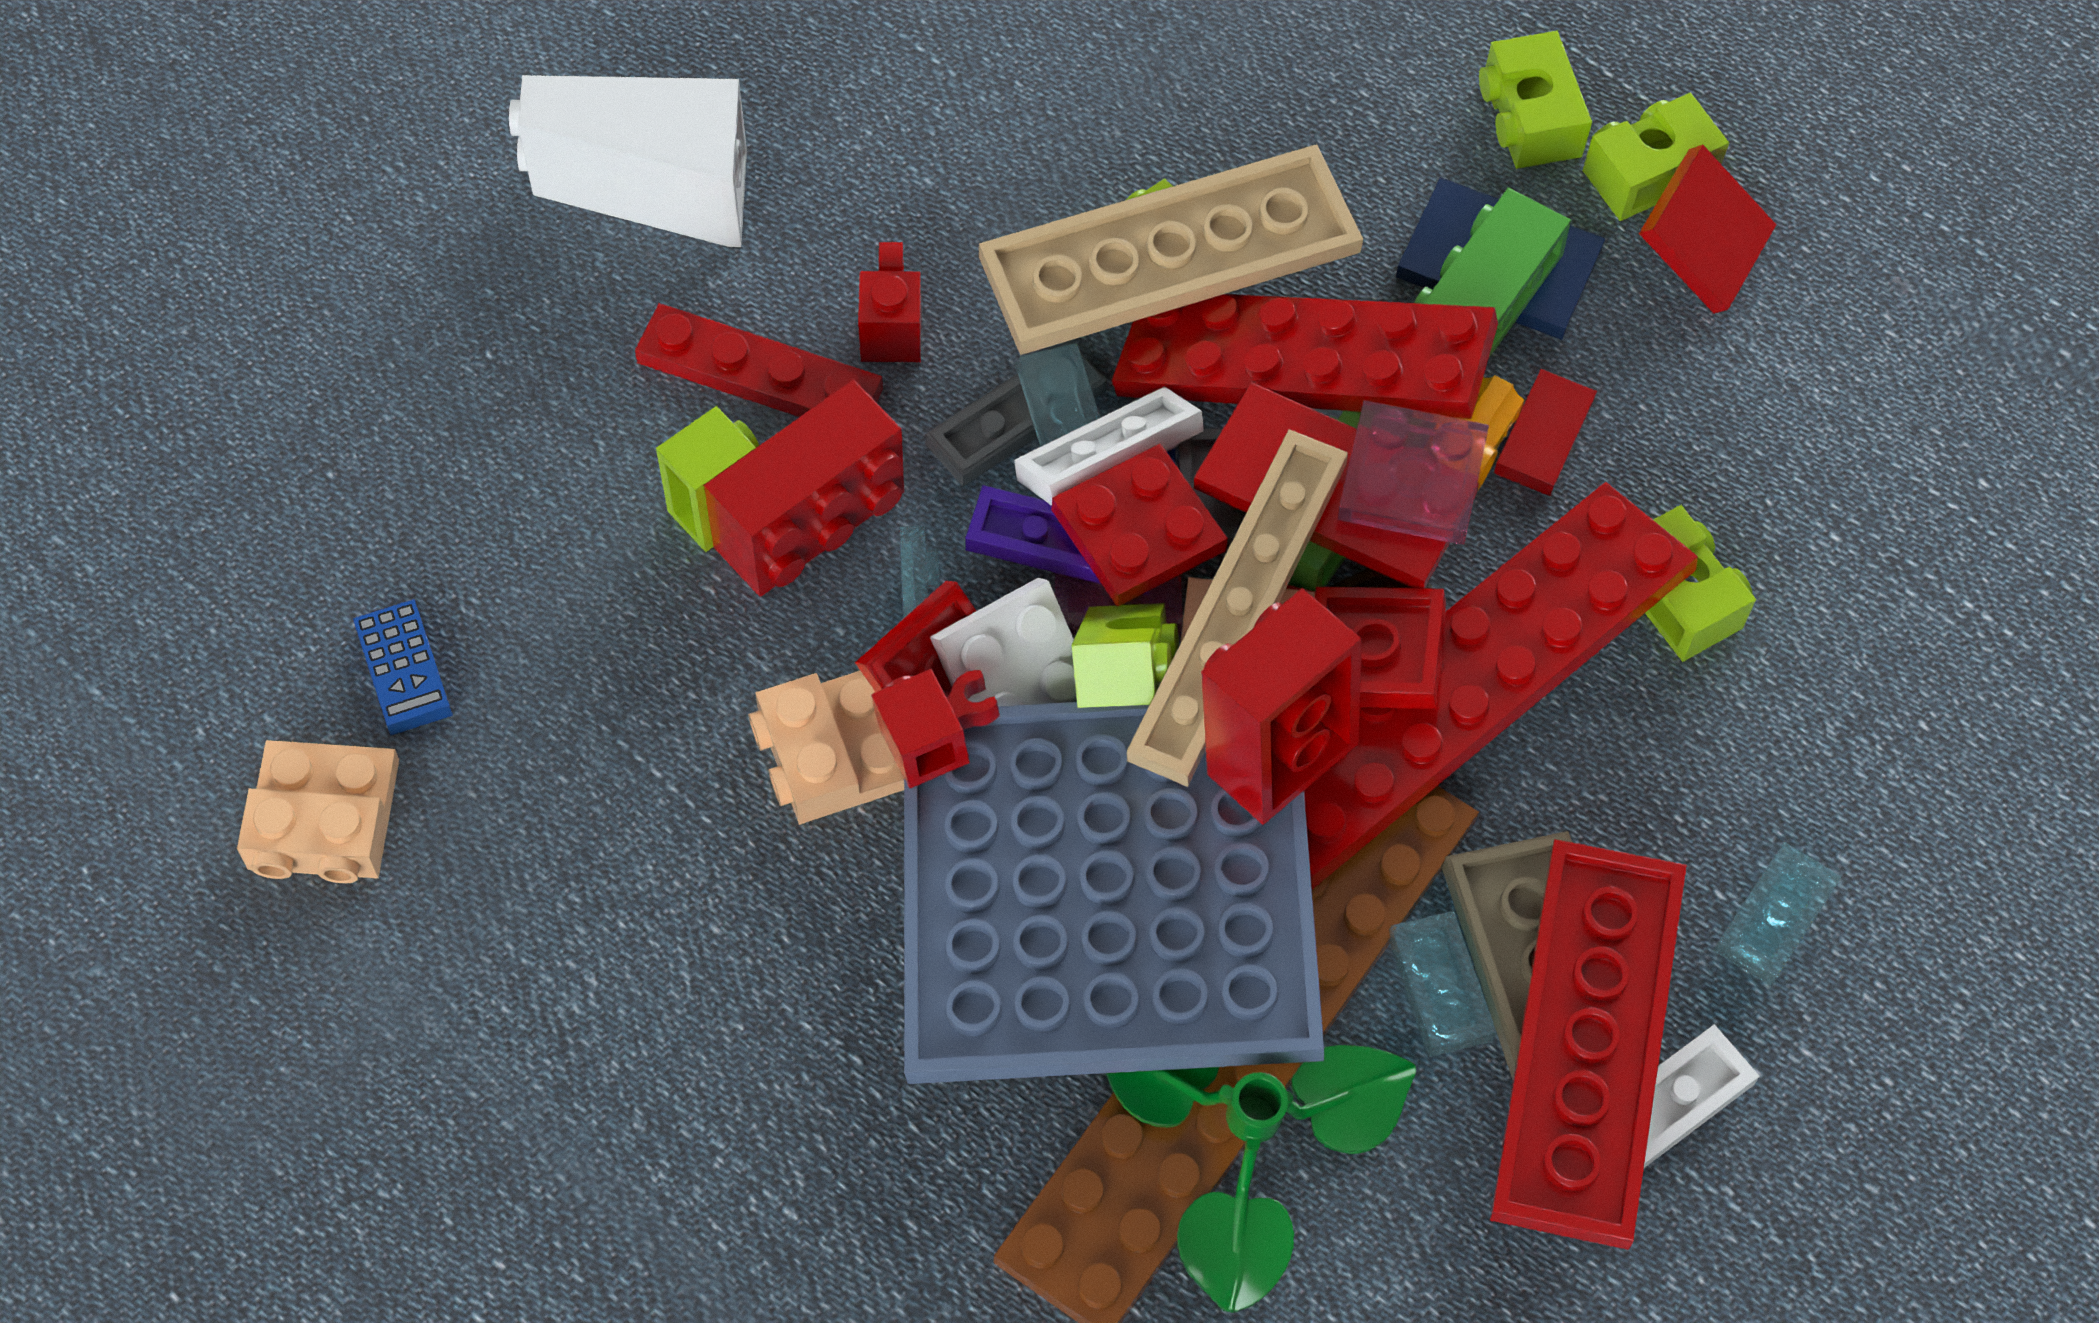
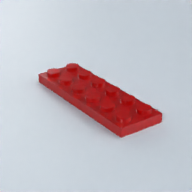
M1222 294L1133 321L1111 381L1116 395L1120 397L1142 398L1166 387L1186 401L1238 404L1252 382L1311 409L1472 419L1498 327L1495 307Z
M1554 839L1490 1221L1617 1248L1630 1249L1634 1241L1686 864Z

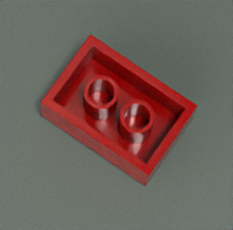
M854 379L704 484L713 547L759 597L775 586L784 587L790 584L801 574L805 564L825 550L830 552L838 549L850 538L856 527L873 515L882 516L898 503L904 493L902 428Z
M1303 588L1283 604L1276 602L1270 605L1259 616L1252 630L1235 644L1227 643L1219 647L1209 657L1201 671L1207 775L1262 825L1267 823L1359 744L1362 638Z

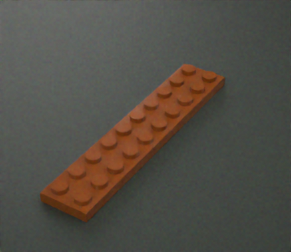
M1436 786L1312 890L1323 1037L1437 878L1445 862V856L1453 855L1477 820L1479 811L1439 786ZM1303 1062L1219 1067L1216 1079L1204 1091H1218L1226 1084L1234 1088L1241 1078L1256 1072L1267 1073L1276 1077L1287 1090L1291 1084V1079ZM1113 1092L994 1254V1264L1078 1323H1122L1176 1247L1178 1225L1184 1211L1200 1196L1215 1192L1245 1149V1141L1236 1137L1228 1127L1226 1121L1227 1105L1220 1103L1204 1106L1194 1100L1191 1111L1184 1122L1171 1128L1156 1127L1133 1117L1121 1105Z

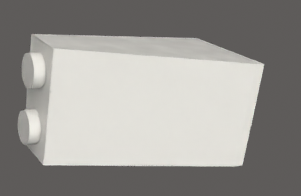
M522 75L520 100L510 101L509 126L511 135L519 136L517 144L519 171L528 172L534 196L727 247H741L747 146L739 79Z

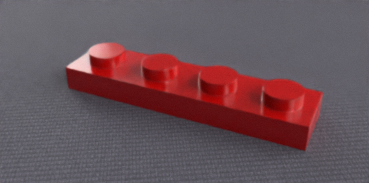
M658 303L635 348L638 364L797 417L805 414L853 379L876 403L883 391V376L661 303Z

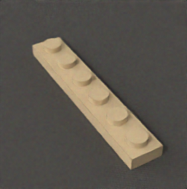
M1290 429L1288 430L1127 749L1128 762L1184 786H1189L1206 751L1201 671L1209 657L1219 647L1227 643L1235 644L1254 628L1257 619L1264 610L1280 601L1347 465L1348 452Z

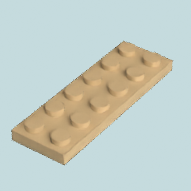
M1316 144L979 243V259L1020 355L1358 254L1361 252L1363 238Z

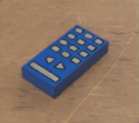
M415 599L353 618L390 735L453 716Z

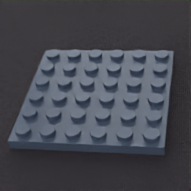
M1077 702L1000 706L998 707L1000 716L992 723L963 730L970 761L969 764L910 789L904 779V1073L907 1084L1324 1061L1304 791L1267 823L1262 825L1207 775L1206 751L1188 787L1128 762L1127 749L1150 705L1077 708Z

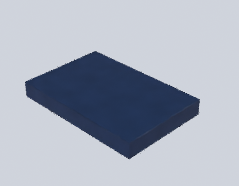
M1440 177L1398 264L1396 278L1433 290L1441 279V268L1450 251L1456 245L1462 248L1465 247L1472 237L1470 236L1471 228L1481 209L1486 204L1494 207L1499 199ZM1570 225L1563 256L1515 323L1562 340L1600 256L1606 238Z

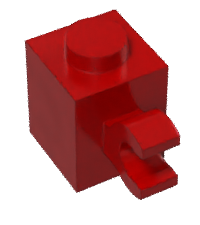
M879 242V271H860L858 328L861 362H921V272L904 271L903 242Z
M932 669L915 676L899 677L891 681L884 689L871 694L879 729L909 789L969 764L970 761L963 730L974 726L988 725L1000 716L995 696L986 698L981 702H971L968 700L972 695L986 690L981 670H972L960 675L953 683L951 693L947 698Z

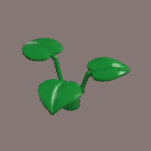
M1356 1045L1324 1047V1061L1303 1062L1291 1079L1293 1093L1304 1106H1300L1293 1101V1094L1286 1091L1284 1085L1276 1077L1262 1072L1244 1076L1237 1082L1234 1088L1226 1084L1220 1090L1206 1092L1204 1090L1216 1079L1219 1067L1106 1073L1116 1098L1133 1117L1141 1122L1156 1127L1171 1128L1184 1122L1191 1111L1194 1100L1204 1106L1225 1103L1227 1105L1226 1121L1229 1129L1236 1137L1245 1141V1150L1236 1187V1197L1234 1198L1223 1192H1210L1200 1196L1184 1211L1177 1232V1248L1185 1269L1223 1311L1236 1313L1262 1300L1282 1277L1291 1259L1294 1247L1293 1225L1286 1208L1279 1201L1271 1198L1248 1200L1260 1143L1269 1140L1276 1134L1287 1112L1298 1120L1310 1117L1314 1136L1321 1144L1331 1150L1346 1154H1359L1376 1148L1389 1137L1398 1123L1407 1093L1416 1075L1415 1064L1393 1053L1371 1047Z

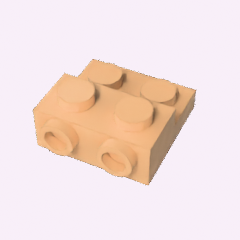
M861 671L823 683L820 682L817 673L755 692L758 711L748 714L750 725L759 750L771 747L777 766L768 769L775 795L780 806L792 804L799 825L904 790V777L878 726L871 694L875 693V691Z
M266 740L257 788H249L237 845V850L247 869L260 876L272 879L289 878L292 873L318 874L321 878L335 883H353L357 881L358 877L379 878L399 765L396 750L390 748Z

